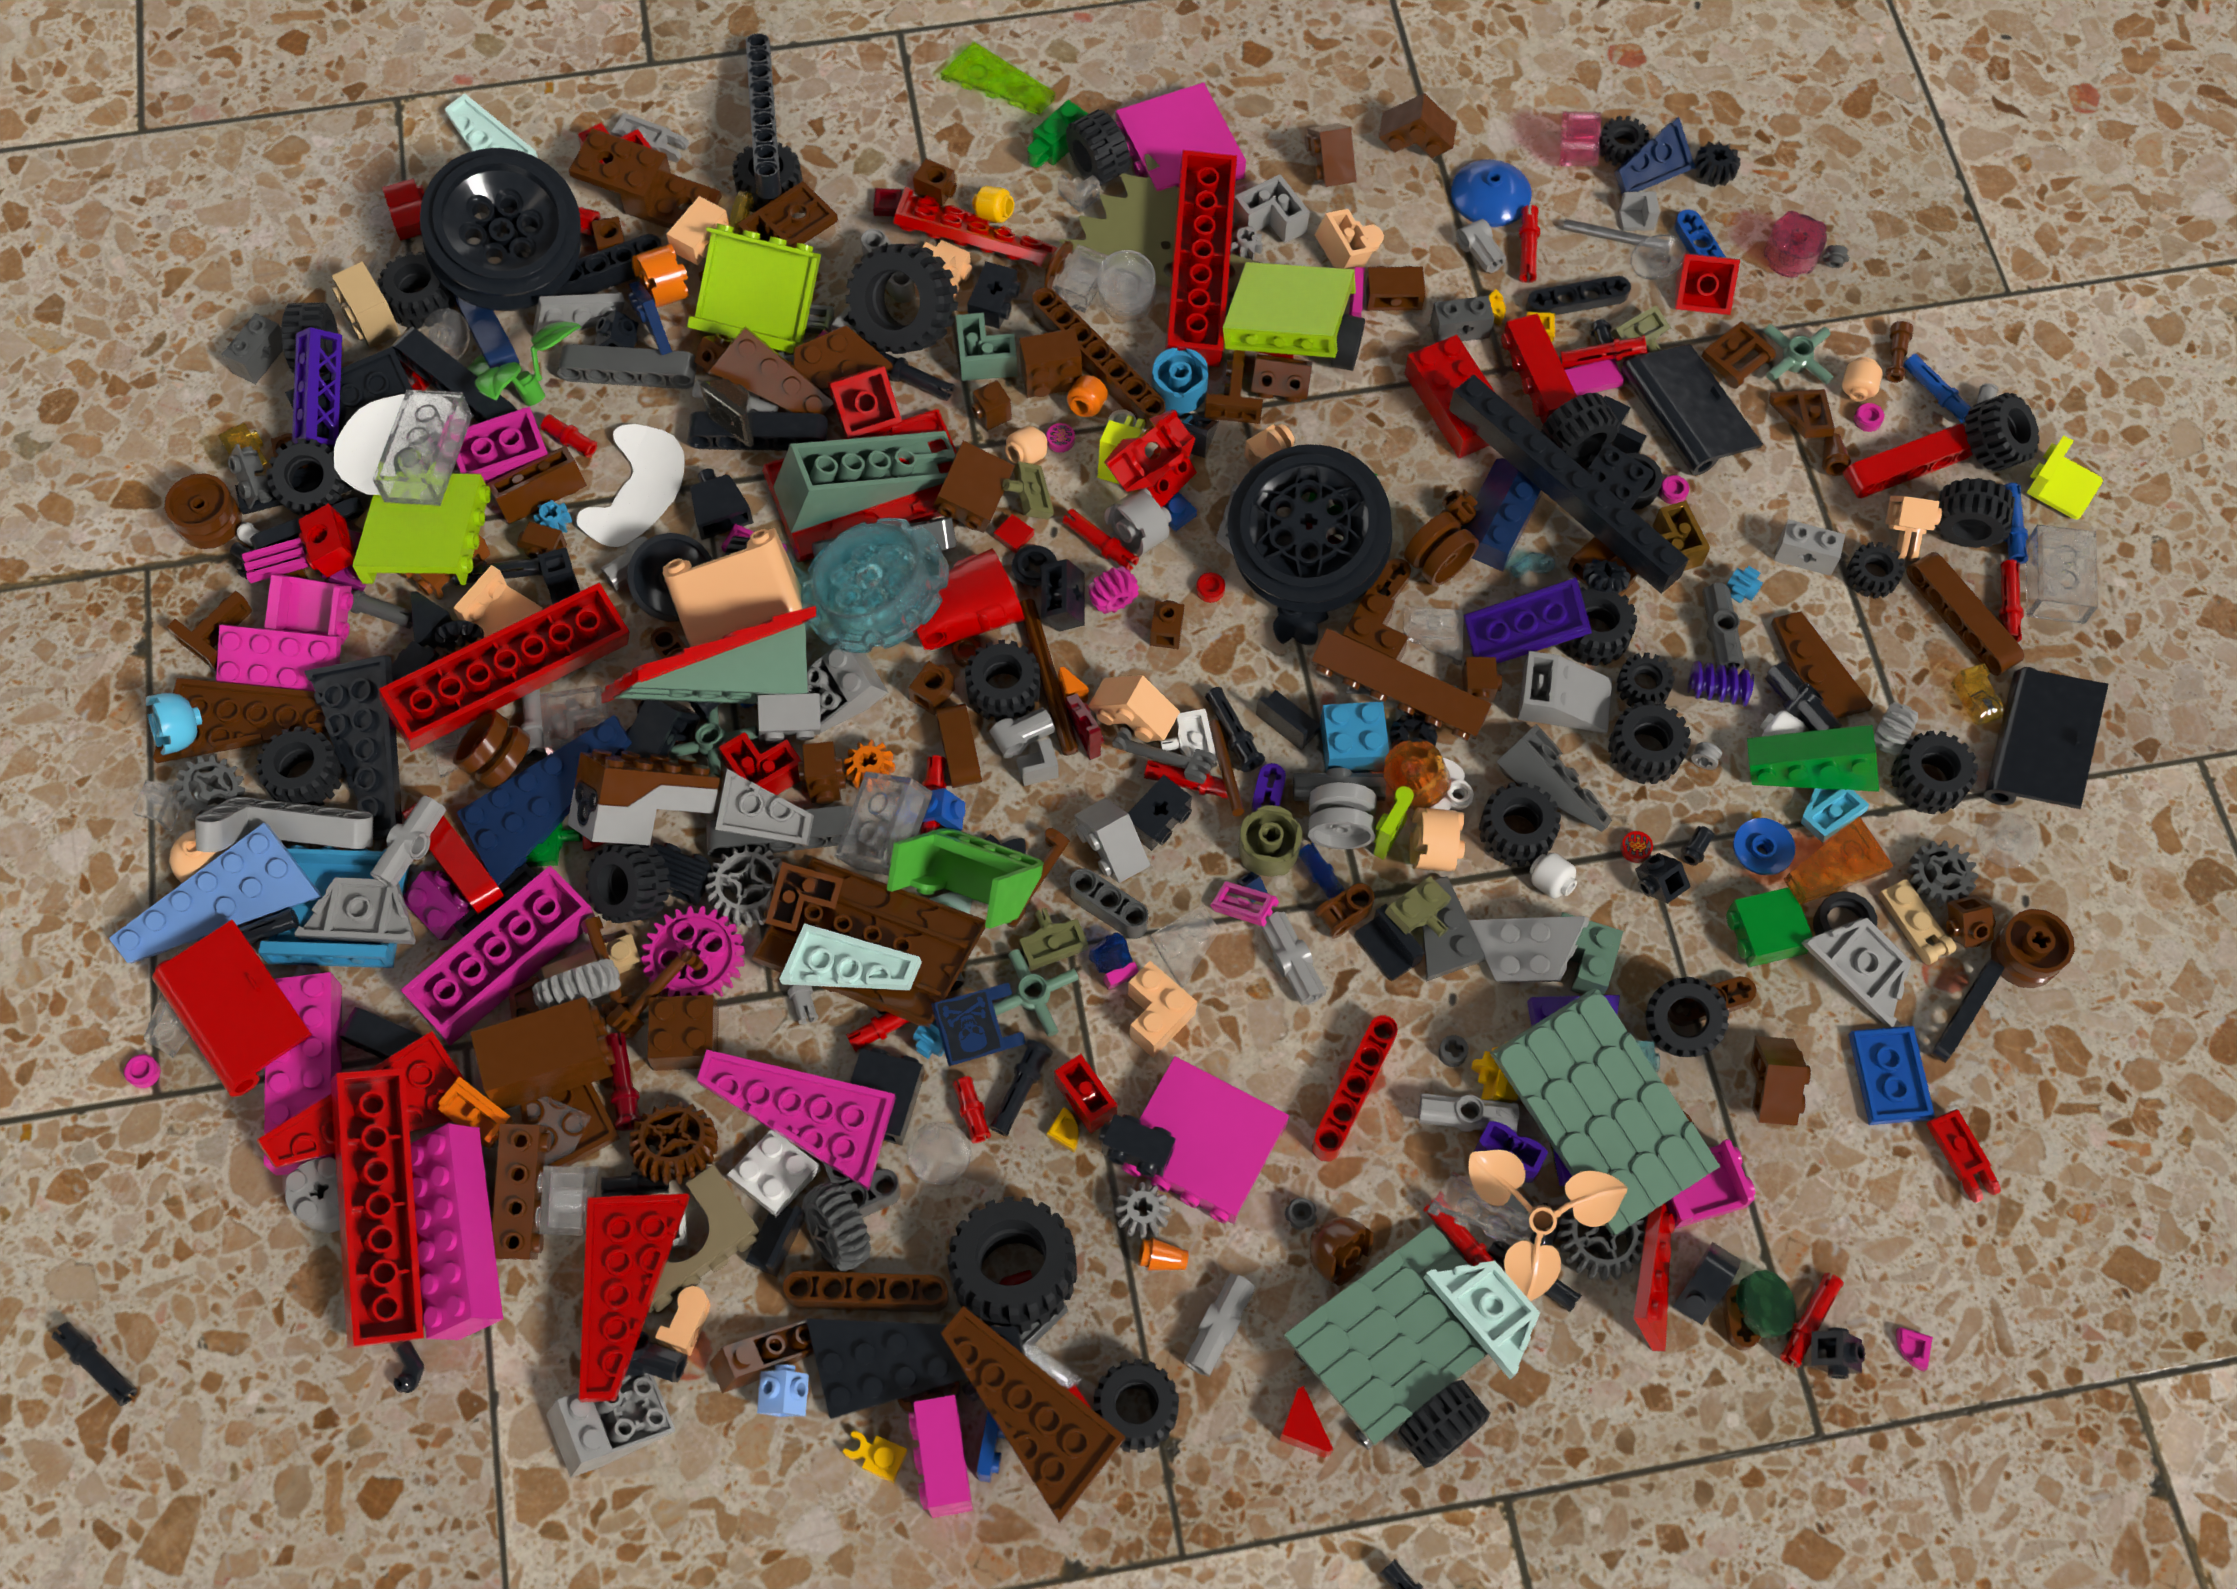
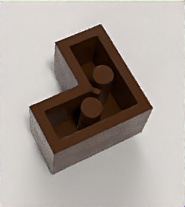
M1423 93L1383 112L1378 138L1394 153L1416 143L1431 158H1434L1453 149L1457 123L1431 98Z
M1336 123L1307 128L1308 135H1305V147L1307 152L1310 151V155L1317 159V165H1314L1315 180L1319 181V185L1330 187L1357 182L1351 127Z
M1371 589L1367 590L1342 634L1398 661H1401L1405 654L1409 636L1387 626L1392 616L1395 601Z
M779 862L762 922L796 932L804 901L831 909L836 908L843 878Z
M1755 1036L1750 1065L1757 1078L1752 1109L1758 1123L1798 1125L1799 1114H1803L1805 1111L1806 1101L1803 1091L1804 1086L1810 1082V1066L1806 1065L1803 1059V1052L1799 1051L1794 1039Z

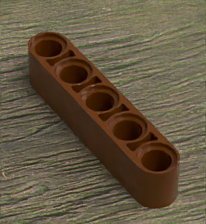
M1931 552L1907 567L1906 572L1910 582L1991 674L1998 676L2023 661L2024 652L2018 642L1940 554Z
M795 1271L790 1273L783 1283V1291L789 1303L796 1308L939 1312L945 1308L949 1300L947 1284L944 1279L936 1275ZM796 1284H807L808 1290L804 1295L797 1297L791 1294L792 1288ZM831 1284H838L842 1287L841 1292L836 1297H827L824 1294L826 1288ZM864 1285L873 1286L875 1292L871 1297L864 1299L858 1296V1291ZM898 1286L908 1288L909 1292L903 1299L898 1300L891 1297L894 1288ZM931 1287L941 1289L942 1295L936 1300L931 1301L924 1297L927 1289Z

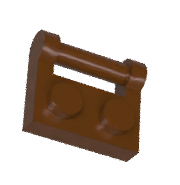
M1741 321L1707 347L1701 357L1726 378V382L1730 387L1737 389L1744 383V379L1764 363H1770L1776 358V351ZM1753 349L1758 353L1739 370L1733 367L1736 362Z

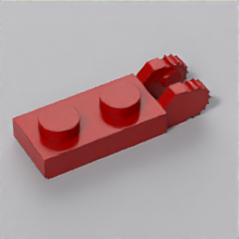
M1955 1109L1926 1123L1958 1180L1962 1181L1963 1189L1972 1202L1978 1203L1984 1199L1983 1192L1974 1178V1175L1978 1173L1980 1181L1990 1195L1992 1194L1993 1196L2000 1193L1999 1181H1997L1995 1174L1990 1168L1992 1165L1959 1110Z

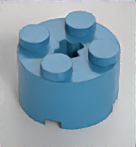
M1171 348L1162 352L1154 361L1151 387L1165 401L1166 411L1176 410L1177 416L1180 417L1200 407L1206 399L1208 387L1207 362L1202 355L1192 349L1186 348V351H1177V348Z

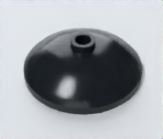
M677 533L660 534L646 540L634 552L627 570L628 588L635 603L648 615L669 622H677L680 619L663 576V566H666L674 559L690 561L692 567L713 560L709 552L698 541Z

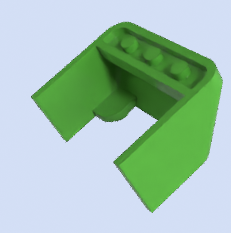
M941 828L894 843L887 890L893 892L912 886L917 888V892L926 895H932L935 891L947 889L989 905L985 927L991 929L1002 924L1011 923L1012 920L1019 918L1042 876L1044 863L1035 857L965 832Z

